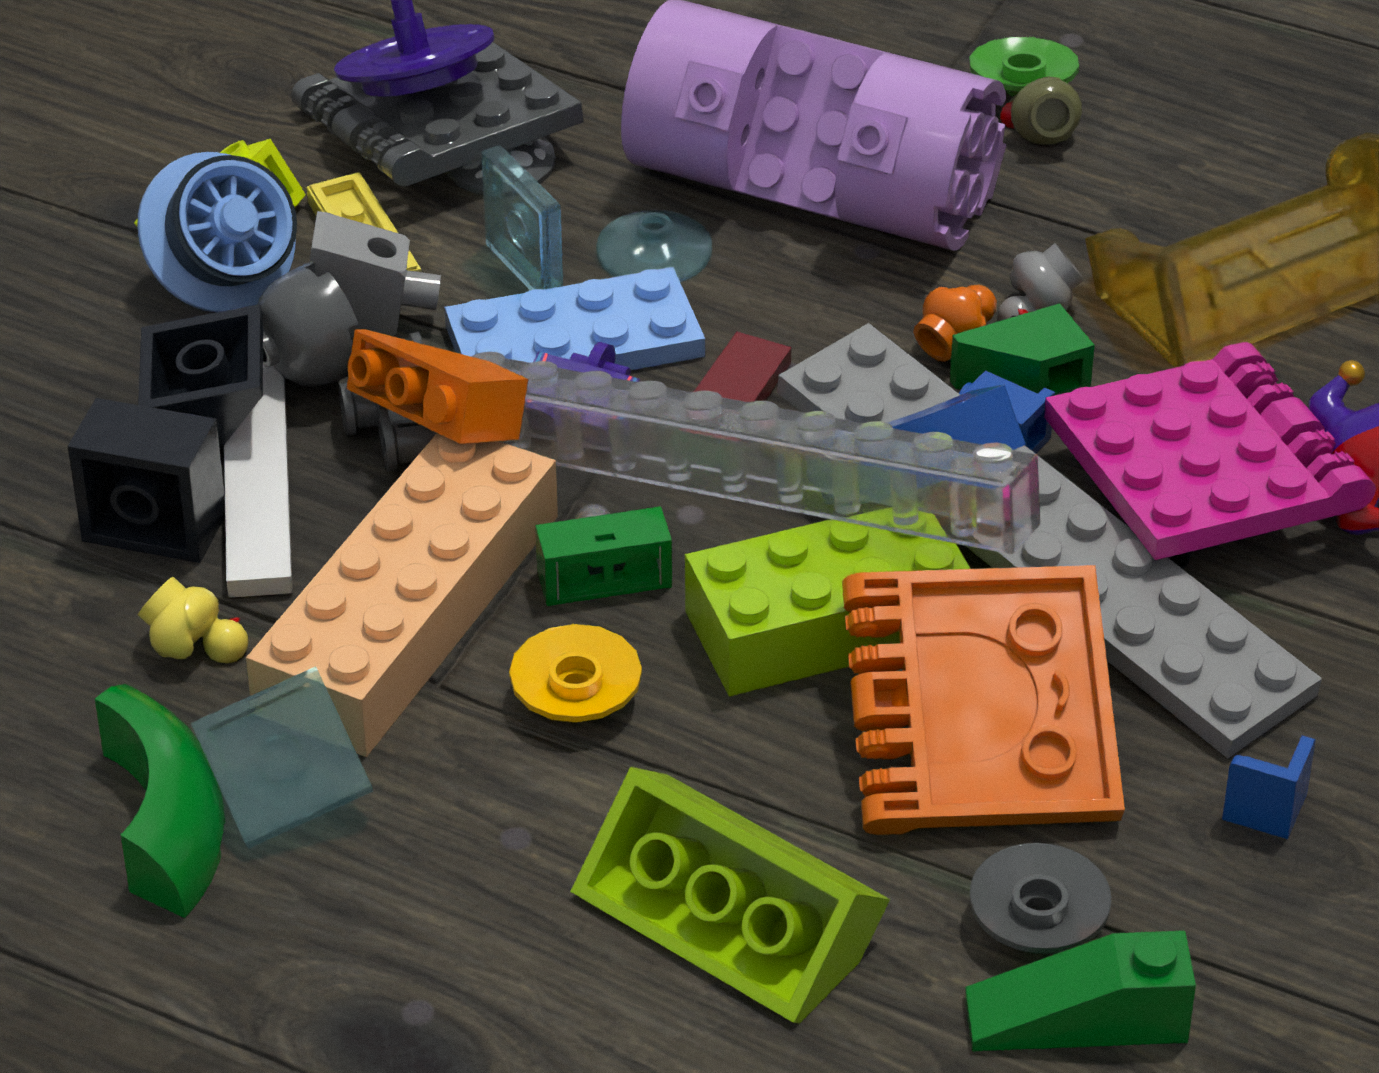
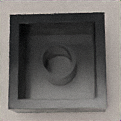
M96 398L67 446L82 542L201 563L225 518V494L216 419Z

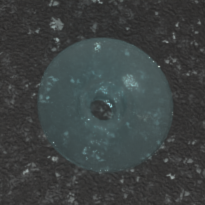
M643 210L623 215L610 222L601 231L597 239L598 260L602 267L614 277L640 273L648 269L658 270L674 267L679 281L683 282L699 274L707 266L712 255V240L705 227L689 216L667 210Z

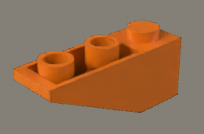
M366 329L354 330L352 352L348 361L347 390L459 444L519 439L528 384L527 378L487 360Z

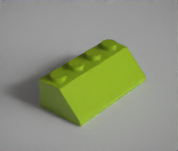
M634 767L629 768L570 891L793 1023H801L860 963L890 901L884 895L668 774Z

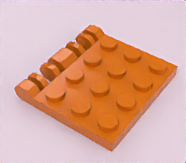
M1095 565L860 572L851 574L842 580L844 609L850 612L845 616L846 630L849 631L850 636H856L857 638L868 636L879 638L899 631L900 644L862 645L859 648L855 647L848 654L849 668H852L854 674H859L850 681L854 727L864 731L858 738H855L856 751L861 755V758L874 760L882 758V760L897 759L909 753L911 758V767L872 769L859 777L860 791L863 792L865 797L861 801L863 830L874 835L904 834L916 828L1121 821L1125 806Z

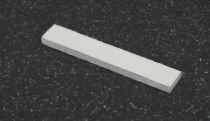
M263 365V396L224 445L226 582L228 598L293 593L285 378L274 366L266 368Z

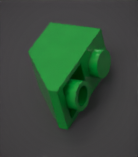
M1060 303L952 335L950 383L955 389L961 390L965 384L973 383L984 371H987L1037 394L1044 387L1054 391L1055 395L1072 392L1077 388L1091 387L1095 345Z

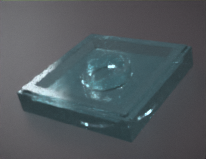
M500 145L481 151L486 245L529 290H544L563 286L561 205Z
M316 666L191 723L248 849L373 792L371 783Z

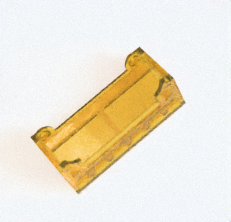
M1366 132L1337 144L1330 152L1326 162V186L1166 247L1139 242L1138 238L1131 231L1122 228H1112L1085 238L1096 294L1174 367L1184 366L1193 361L1213 359L1224 346L1241 342L1253 344L1378 294L1379 134Z

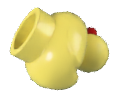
M174 577L168 579L138 613V616L150 626L149 638L151 645L162 657L186 659L192 654L193 644L200 637H203V645L210 659L219 663L235 662L242 658L248 649L249 640L247 632L240 624L241 619L239 617L218 619L219 603L213 592L202 587L193 586L185 588Z

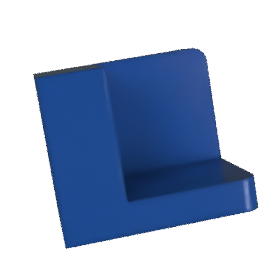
M1301 736L1288 768L1248 756L1235 755L1229 766L1222 820L1288 839L1308 793L1316 739Z

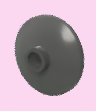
M1026 843L1002 849L988 857L978 867L970 885V907L982 929L1000 943L1024 952L1040 954L1059 953L1085 944L1100 933L1110 915L1111 891L1103 873L1088 858L1058 845Z

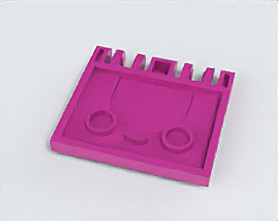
M1248 342L1224 346L1210 360L1193 361L1184 366L1150 374H1137L1128 379L1094 387H1081L1072 392L1046 397L1044 418L1155 560L1357 511L1367 506L1376 492L1375 484L1359 466L1353 464L1354 460L1348 453L1345 454L1343 451L1337 453L1335 451L1332 454L1333 448L1336 445L1334 442L1335 438L1328 431L1325 432L1323 424L1302 400L1294 397L1293 390L1287 384L1284 385L1282 382L1280 384L1276 383L1279 380L1276 377L1275 370L1269 363L1267 364L1266 359Z

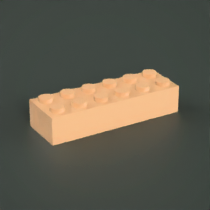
M437 433L246 657L252 715L367 757L536 545L535 525L552 523L557 519L556 460L500 441L459 444Z

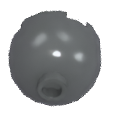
M312 261L287 272L275 280L259 298L258 305H261L263 311V365L266 368L274 366L284 378L303 387H323L348 377V361L353 345L348 329L359 324L346 295L329 272L317 277L314 274L316 273L315 263Z

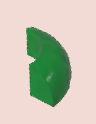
M127 684L111 686L94 698L103 756L116 762L131 773L146 791L139 811L121 834L129 892L178 916L186 918L199 903L212 882L221 859L220 845L226 821L223 797L218 779L200 741L190 728L172 711Z

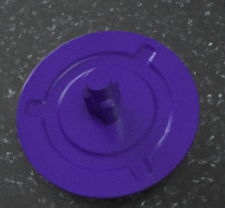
M390 0L395 17L391 19L395 37L376 42L347 55L335 65L334 70L336 77L340 80L361 82L363 92L370 96H396L424 91L450 83L471 73L478 66L476 54L487 48L494 41V33L490 27L477 24L449 25L425 29L422 14L415 13L412 0Z

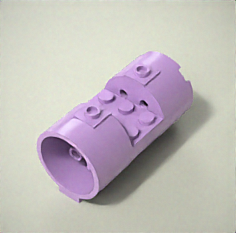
M668 0L659 7L649 21L636 49L624 93L621 137L624 153L628 161L634 165L955 251L960 249L969 237V230L962 229L967 218H971L973 215L981 216L987 199L992 200L1006 144L1003 143L1005 124L998 122V118L995 117L996 105L1002 106L1004 104L1006 93L1002 82L999 80L684 0Z

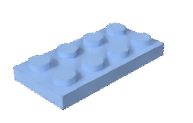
M674 267L658 270L648 269L635 274L601 280L591 279L578 284L544 290L534 289L521 294L487 300L477 299L464 304L444 307L445 326L455 353L487 360L528 379L527 389L535 388L536 386L531 364L538 351L570 359L572 353L589 356L594 345L598 342H603L614 346L616 352L615 364L629 367L631 370L705 357V337Z

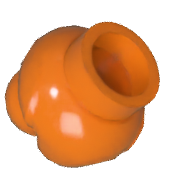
M980 284L951 289L938 287L931 291L923 303L922 319L915 325L913 330L915 339L920 347L932 358L942 362L948 361L951 358L952 335L985 326L996 313L997 300L993 292Z

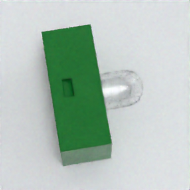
M588 504L578 511L575 519L535 525L537 574L546 606L672 587V539L661 506L611 514L607 508L600 504Z

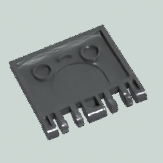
M494 42L476 54L478 66L471 73L450 83L424 91L396 96H370L363 92L361 82H347L337 77L328 79L317 73L300 79L294 85L291 92V99L295 106L307 115L312 116L311 118L316 122L324 123L329 132L355 152L361 153V156L367 161H374L378 166L377 169L401 186L412 185L584 122L582 104L579 100Z

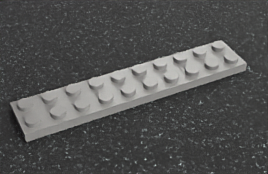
M869 323L779 374L777 393L828 435L884 424L933 407L960 395ZM1025 445L974 467L900 492L908 500L927 496L948 532L992 568L1095 565L1107 661L1227 759L1318 696L1322 680L1320 676L1168 557L1155 560L1130 527Z

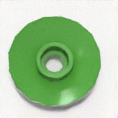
M1008 37L992 40L977 47L969 59L970 72L972 74L999 80L1011 96L1017 95L1027 84L1039 78L1059 77L1064 82L1069 83L1079 72L1078 56L1071 49L1052 40L1035 37Z

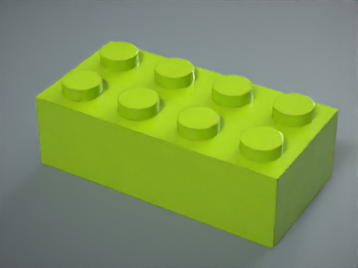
M926 496L685 554V612L728 696H733L849 667L848 654L855 647L859 648L862 645L900 644L899 631L879 638H871L870 636L857 638L856 636H850L845 624V616L850 612L844 609L842 580L845 577L860 572L971 568Z

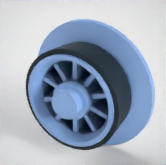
M200 152L186 155L173 161L153 178L140 203L137 227L143 256L160 284L184 303L201 310L217 313L257 305L259 298L267 287L289 272L295 252L297 219L295 208L287 189L278 177L265 166L241 156L219 152Z

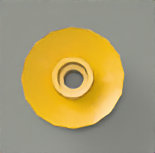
M580 624L549 628L528 638L514 653L509 670V678L514 695L530 711L551 720L583 722L604 718L623 708L638 692L642 676V666L637 651L622 636L602 627Z

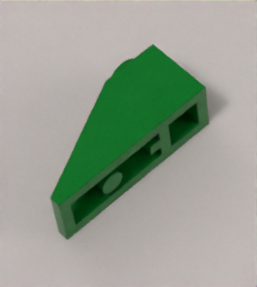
M1186 932L1113 933L966 986L965 1002L972 1051L1188 1043L1196 983Z

